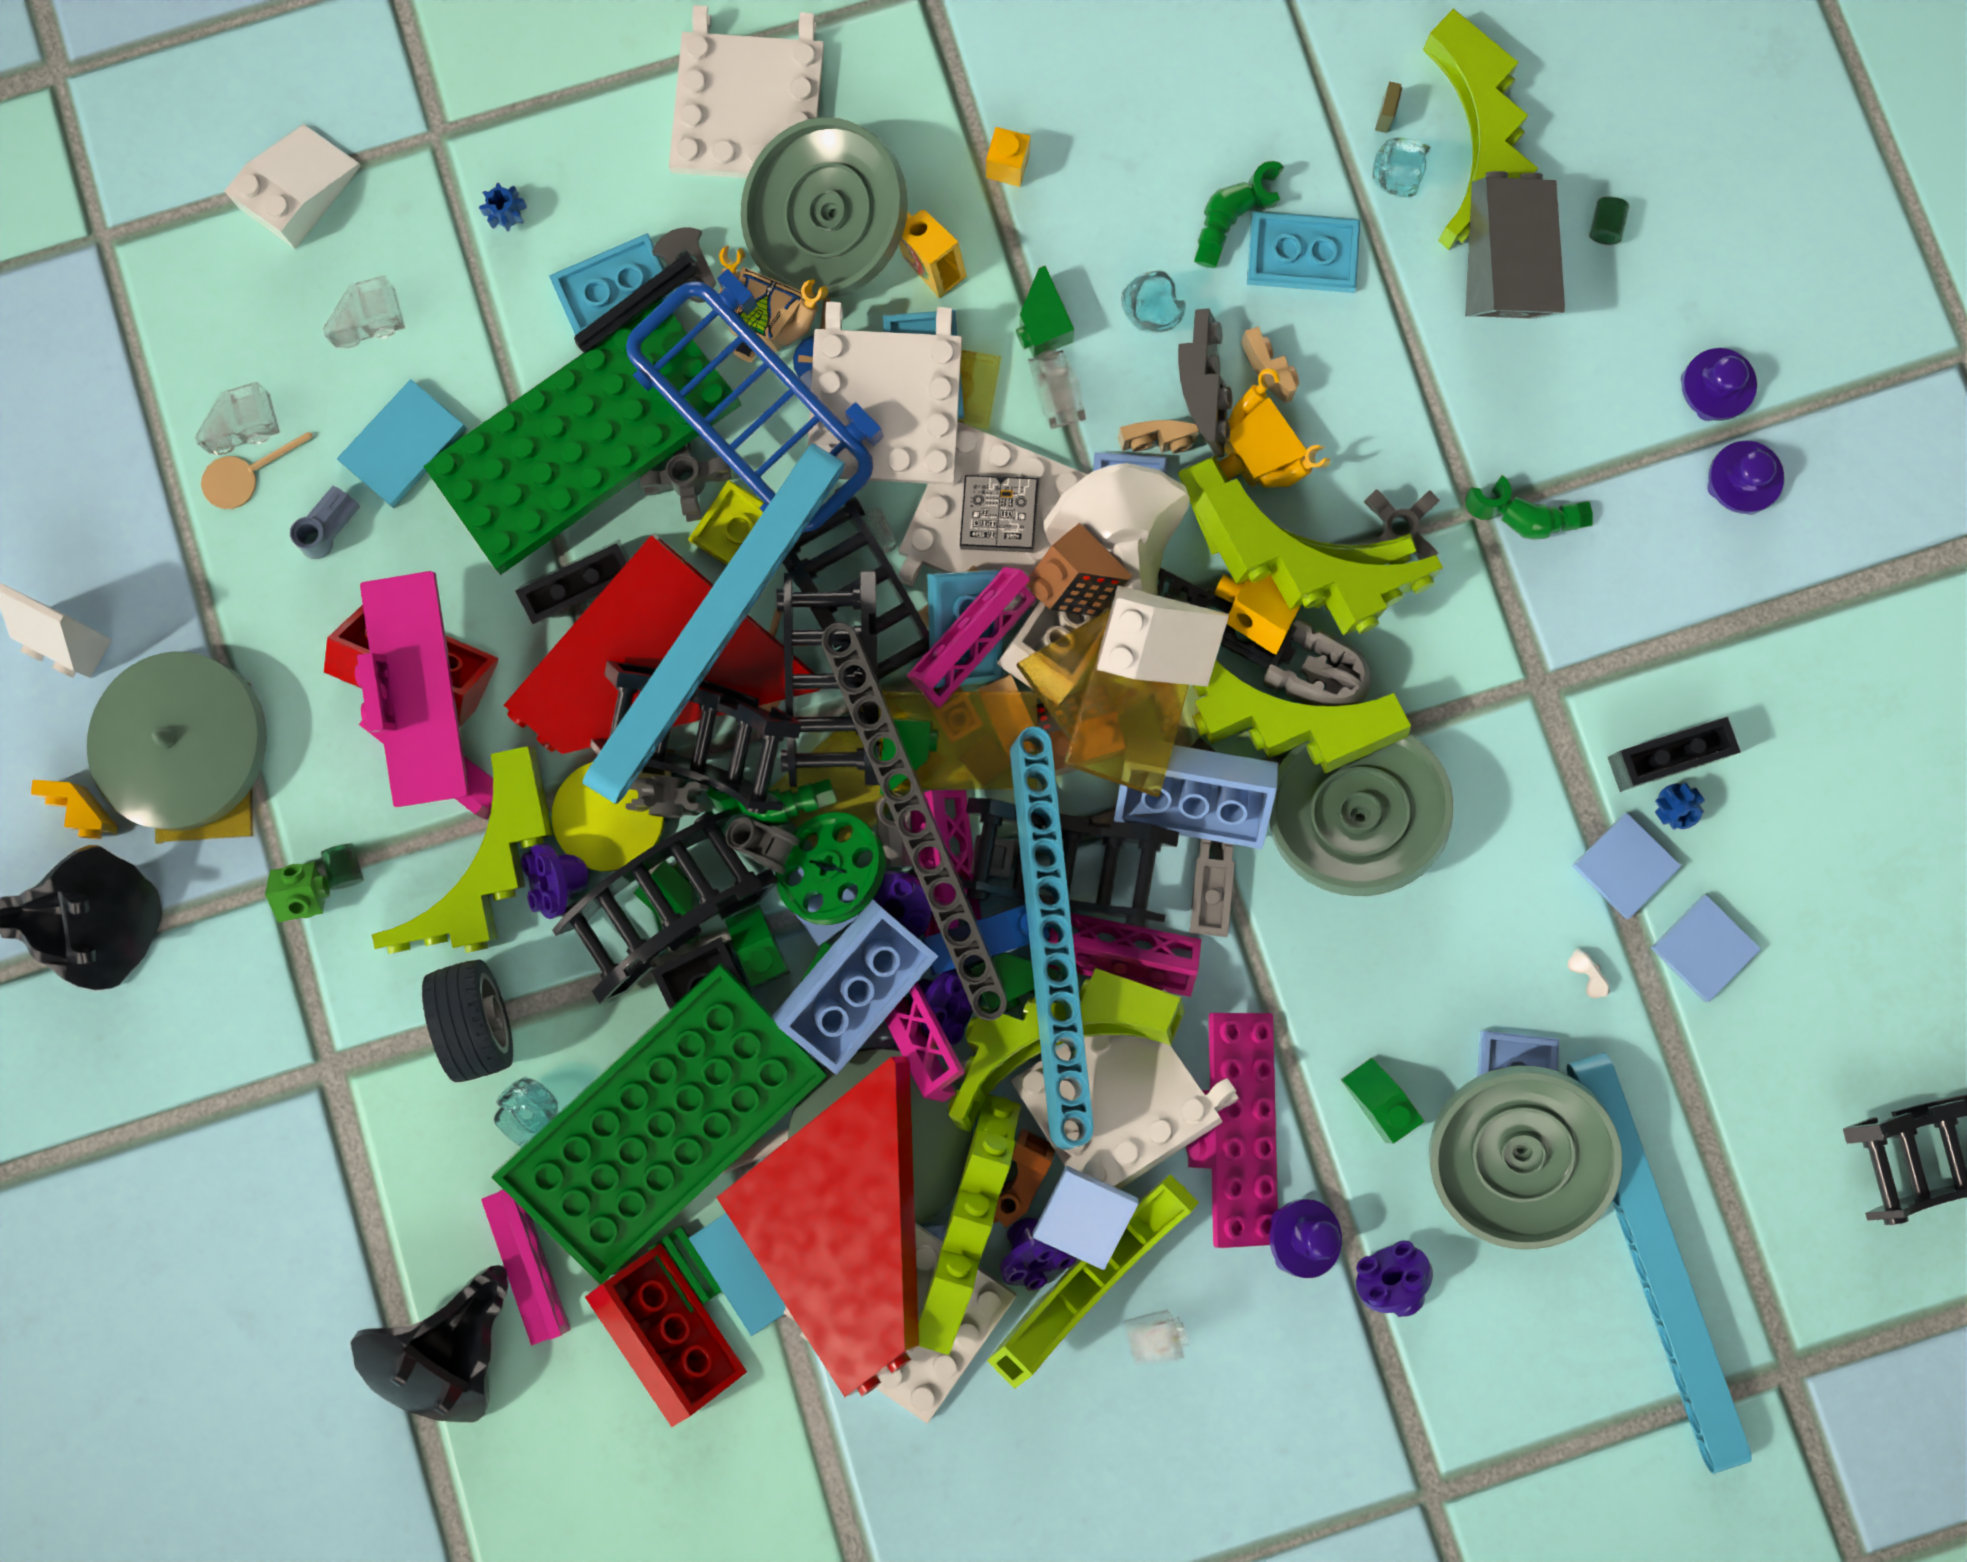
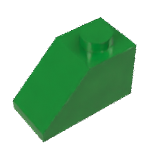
M1046 266L1038 268L1020 312V328L1016 329V334L1022 348H1029L1033 359L1068 345L1074 339V327Z
M893 718L916 771L930 759L931 752H937L939 729H932L933 720ZM883 738L882 759L890 760L896 753V746L889 738ZM903 774L893 776L890 782L891 790L893 791L908 777ZM880 787V794H879V795H884L883 792H882V789H881V787Z
M664 860L651 873L676 913L684 915L698 906L697 892L677 862L673 866ZM639 886L633 894L661 919ZM699 935L686 943L694 947L699 941Z
M759 904L725 920L736 954L752 987H762L791 973Z
M1373 1058L1368 1059L1340 1079L1385 1143H1396L1425 1122L1403 1090Z

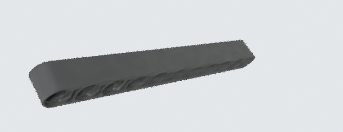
M844 623L831 624L822 634L823 649L971 1007L981 1019L988 1021L996 1020L1006 1010L1007 993L862 641L857 631L850 625ZM838 630L847 631L851 637L850 646L843 652H837L831 645V638ZM853 666H860L866 673V680L859 688H852L846 682V673ZM867 702H874L880 707L881 717L875 724H867L861 718V708ZM882 738H889L896 746V753L890 760H883L876 754V744ZM896 774H903L909 778L911 789L907 795L899 796L891 790L890 782ZM916 810L923 813L926 818V825L923 830L915 832L908 829L905 824V816L909 811ZM929 846L936 848L941 855L940 864L936 867L925 866L920 860V851L923 848ZM940 883H949L956 891V898L949 903L940 902L935 896V887ZM955 919H963L969 923L971 933L965 938H956L950 932V923ZM971 955H978L985 961L986 968L979 974H972L966 970L964 960ZM986 991H992L998 994L1001 1003L995 1009H985L979 1003V996Z

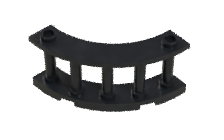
M854 495L822 526L814 531L803 532L782 563L788 573H792V580L801 592H819L812 581L818 577V572L867 545L879 564L878 568L872 570L875 571L876 586L888 579L901 604L876 617L877 634L909 616L921 638L877 664L878 680L929 651V630H927L894 569L862 519L866 514ZM848 520L851 521L858 531L855 535L811 560L805 558L800 561L797 553L801 552L800 547ZM860 578L837 591H853V587H860ZM809 607L822 630H825L831 624L837 623L833 614L838 612V607ZM833 645L835 649L840 646L836 651L843 652L850 645ZM853 666L847 673H854V669L862 668L860 666Z
M875 571L860 572V587H853V591L793 592L792 573H784V589L776 590L777 612L784 611L786 713L802 724L800 732L856 731V735H859L851 716L795 717L794 689L840 688L834 673L794 674L793 646L822 645L821 639L825 630H793V607L853 606V610H861V625L854 626V629L859 634L878 680ZM838 630L831 638V645L851 644V637L845 630ZM863 668L854 669V673H846V682L852 688L861 687L866 680V673ZM874 702L864 704L863 712H860L861 718L867 724H875L879 720L878 705ZM787 738V749H781V772H789V787H797V768L857 767V770H865V786L880 785L865 748H857V752L797 753L796 738ZM879 741L877 742L876 747H875L876 754L878 755V757H879Z
M607 660L604 675L619 690L609 738L630 709L633 694L638 693V690H643L656 668ZM703 679L689 700L699 704V708L702 709L692 758L666 752L670 735L669 730L645 766L677 773L710 785L733 797L747 811L752 813L766 814L768 810L782 811L784 804L768 792L779 742H782L784 737L799 739L802 724L777 707H771V712L758 707L760 699ZM720 712L736 718L735 721L738 723L728 771L707 764L716 716ZM753 728L761 733V737L764 738L754 783L742 778ZM591 739L590 747L598 755L607 741Z
M968 798L966 813L980 816V823L983 826L973 881L960 880L963 888L967 890V897L989 901V895L1025 902L1020 845L1012 889L988 884L997 828L1002 826V822L1017 824L1015 804L991 798ZM1059 813L1062 839L1064 840L1063 851L1068 897L1071 890L1078 843L1083 842V837L1103 839L1102 845L1105 846L1096 903L1069 899L1070 910L1126 918L1125 924L1148 928L1149 921L1165 923L1166 915L1147 911L1156 852H1161V846L1177 847L1180 832L1151 824L1111 821V825L1094 823L1090 818ZM1031 815V821L1035 827L1046 829V822L1041 816ZM1125 842L1138 844V849L1141 850L1132 908L1111 905L1120 849H1124ZM1039 894L1043 903L1047 905L1054 904L1053 896Z
M730 809L714 814L713 811L702 814L694 821V824L649 848L602 881L579 902L566 907L564 914L561 916L562 919L552 931L557 936L574 929L602 971L600 975L602 981L592 991L599 1004L628 993L640 979L657 965L653 959L668 946L671 951H675L702 932L700 924L717 914L723 920L750 905L760 902L776 885L778 880L771 869L757 875L753 871L749 872L735 850L727 844L726 837L721 829L733 816ZM709 839L736 879L735 885L721 893L718 889H713L686 848ZM671 856L675 858L701 898L699 900L700 905L684 915L675 912L649 872L650 869ZM634 880L638 882L663 920L661 925L663 929L648 941L647 939H641L614 898L617 893ZM601 907L628 946L626 952L629 956L621 963H614L588 923Z
M1967 1095L1891 1112L1893 1118L1878 1122L1877 1117H1873L1843 1128L1847 1144L1862 1142L1863 1147L1868 1148L1883 1205L1866 1212L1867 1221L1883 1219L1884 1225L1902 1224L1908 1222V1216L1916 1212L1967 1197V1167L1955 1127L1959 1123L1958 1118L1967 1116ZM1934 1124V1128H1939L1954 1185L1929 1191L1914 1135L1918 1134L1917 1128ZM1892 1136L1899 1140L1913 1195L1901 1199L1898 1198L1884 1146L1888 1144L1887 1138Z

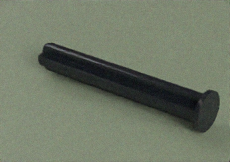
M684 249L683 256L575 335L574 340L578 348L585 354L595 349L697 272L699 275L703 274L690 253Z

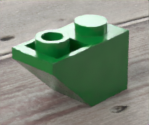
M1006 952L993 957L1007 993V1005L1004 1012L1019 1006L1021 1003L1018 997L1032 991L1035 997L1032 961ZM985 962L971 968V973L979 974L983 972L986 968ZM1047 967L1050 979H1057L1059 976L1056 970ZM992 991L982 993L989 1009H995L1000 1005L1001 1000L998 994Z

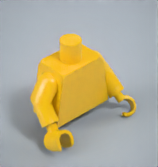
M1266 368L1258 375L1259 385H1252L1232 409L1228 418L1230 441L1225 443L1224 448L1228 456L1219 461V464L1229 481L1241 473L1251 487L1258 484L1264 488L1290 487L1309 475L1313 467L1325 468L1329 466L1331 459L1324 458L1317 463L1315 455L1319 450L1324 449L1325 446L1313 445L1306 450L1269 397L1266 398L1267 394L1265 391L1268 389V385L1264 379L1265 374H1271L1274 377L1275 383L1280 381L1279 375L1274 369Z

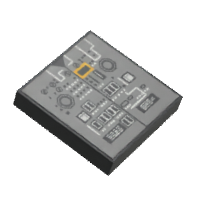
M965 475L960 549L1034 553L1039 479Z

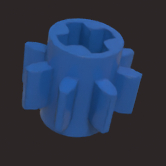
M496 183V187L489 192H482L485 196L486 204L480 205L479 209L483 216H488L487 222L491 228H495L499 224L505 227L508 232L511 226L517 222H524L520 210L526 209L527 205L523 198H518L519 192L514 185L506 189L501 187L500 183Z
M1687 783L1670 784L1661 790L1658 799L1655 800L1659 806L1655 813L1663 825L1669 823L1673 830L1677 828L1688 829L1697 824L1701 819L1704 810L1700 804L1705 799L1697 788L1690 789Z

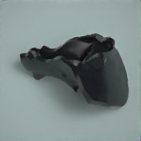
M87 845L73 851L47 873L40 883L20 895L0 897L1 937L22 941L30 955L37 962L45 964L61 979L78 987L91 990L111 989L122 983L145 957L152 939L159 928L162 916L160 896L156 887L133 864L115 856L99 845Z
M494 1265L478 1272L448 1304L419 1323L398 1328H372L357 1331L350 1342L354 1365L369 1388L386 1401L403 1410L437 1421L472 1423L484 1416L489 1404L488 1365L491 1355V1329L496 1316L502 1309L503 1300L508 1291L506 1268L501 1265Z

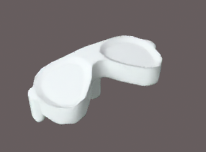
M1576 949L1568 961V968L1573 972L1589 975L1590 979L1586 991L1589 997L1608 996L1610 986L1600 972V966L1594 964L1586 952Z

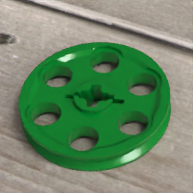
M831 812L815 816L804 822L792 833L801 841L798 846L793 847L784 865L786 868L784 875L775 872V877L778 880L776 883L777 890L784 904L800 918L817 925L839 924L862 912L875 898L884 879L886 857L878 835L859 818L841 812ZM847 825L852 826L853 832L851 837L845 842H838L837 835L840 829ZM818 835L817 846L813 850L805 852L803 844L807 837ZM865 851H872L873 858L871 863L864 868H858L857 859L859 855ZM817 864H820L824 867L833 866V864H835L836 867H838L844 873H841L837 870L828 871L826 873L825 870H823ZM803 869L804 876L802 881L795 886H789L790 874L794 870ZM856 885L858 887L857 897L850 903H844L842 900L843 892L849 886ZM822 894V906L817 911L809 912L808 903L814 895Z

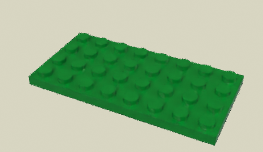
M662 300L647 309L595 349L576 357L440 452L423 466L500 575L699 436L691 425L654 387L649 391L642 387L633 377L637 369L627 356L626 344L628 336L640 322L663 302ZM671 314L642 342L641 351L655 365L688 333L676 317ZM692 339L659 371L680 391L710 361ZM714 369L684 398L705 418L733 390L719 372ZM736 398L710 425H715L742 405L739 398Z
M720 962L493 1173L491 1178L601 1285L827 1077V1073L802 1046L778 1028L773 1016Z

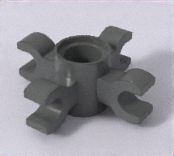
M689 442L674 453V456L666 465V470L648 471L640 477L641 488H645L646 495H656L664 490L674 489L681 497L682 513L686 515V521L691 522L702 519L697 496L703 491L705 482L727 481L732 479L730 466L721 457L697 463L695 458L691 456ZM687 471L693 472V475L688 480H678L682 473Z
M1376 489L1364 501L1366 506L1383 521L1382 535L1374 543L1398 538L1399 536L1393 533L1391 524L1393 519L1403 518L1410 525L1409 534L1411 533L1416 545V552L1413 554L1418 560L1437 555V550L1418 532L1420 529L1419 520L1440 500L1429 490L1409 510H1396L1384 495Z
M670 776L636 778L630 789L638 792V799H632L631 803H626L625 808L637 812H644L649 809L648 815L657 817L681 818L683 816H697L700 812L706 811L708 805L698 804L696 802V795H701V790H709V785L699 782H689L685 785L686 779Z

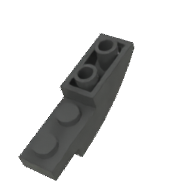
M1207 308L1195 310L1193 343L1178 345L1179 374L1184 399L1197 428L1215 456L1224 457L1225 443L1230 441V425L1228 420H1226L1227 409L1232 408L1233 398L1231 388L1226 387L1220 376L1219 356L1216 355L1217 344L1222 343V326L1220 322L1215 321L1210 309Z

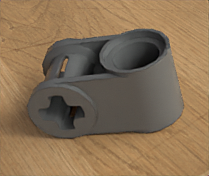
M747 817L735 819L729 825L726 832V842L731 848L764 867L783 875L786 871L784 865L793 847L798 846L801 841L782 829L771 825L769 827Z

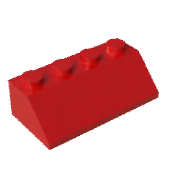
M363 605L327 637L324 673L356 687H359L355 678V667L358 665L357 655L370 653ZM445 635L460 728L476 711L498 664V657Z
M661 1243L585 1296L671 1427L692 1416L747 1373ZM656 1255L659 1257V1259L661 1260L669 1274L672 1276V1278L674 1279V1281L676 1282V1284L678 1285V1287L680 1288V1290L682 1291V1293L694 1309L693 1312L690 1313V1311L684 1304L683 1300L681 1299V1297L679 1296V1294L667 1278L666 1274L654 1258Z

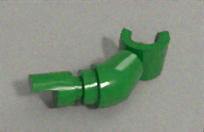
M1264 162L1258 166L1248 183L1242 182L1219 189L1210 197L1204 210L1206 216L1204 225L1207 228L1201 230L1198 238L1199 247L1194 259L1195 263L1207 268H1215L1226 241L1224 233L1229 232L1231 225L1236 224L1238 217L1252 209L1255 205L1265 209L1273 208L1280 200L1278 193L1267 192L1263 188L1261 180L1274 181L1284 169L1280 162Z
M1501 475L1491 491L1497 499L1486 498L1480 488L1474 487L1469 489L1465 497V506L1472 516L1480 520H1490L1501 514L1503 515L1501 520L1521 537L1527 539H1547L1551 534L1558 533L1560 528L1565 532L1593 526V512L1590 501L1563 504L1557 509L1555 506L1537 505L1518 496L1513 500L1510 498L1512 495L1511 485L1503 475Z
M829 778L813 784L810 782L798 786V791L794 793L791 789L783 792L780 789L768 790L769 793L774 795L784 805L782 811L768 810L766 814H756L747 811L736 799L726 793H718L716 788L710 785L709 790L705 791L716 811L722 812L730 809L733 815L743 812L767 826L790 823V818L800 815L799 810L805 809L807 813L837 802Z

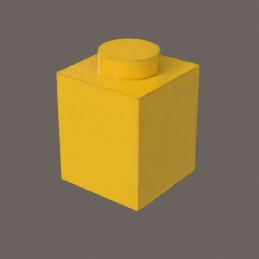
M995 127L986 158V178L1021 187L1030 156V135Z

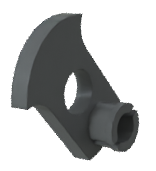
M690 227L677 228L659 239L653 248L652 254L664 259L668 266L684 255V249L697 259V264L703 274L699 275L697 272L681 285L687 282L698 281L706 283L712 288L716 286L713 274L699 247V239L702 235L701 230ZM698 296L689 298L695 303L705 302L701 297Z

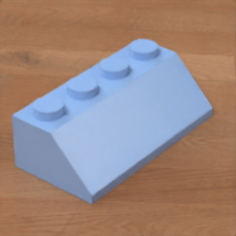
M1128 737L1114 821L1151 824L1180 832L1179 835L1263 849L1277 790L1278 763Z
M872 900L773 1014L774 1021L778 1028L837 1075L938 958V955L884 908Z

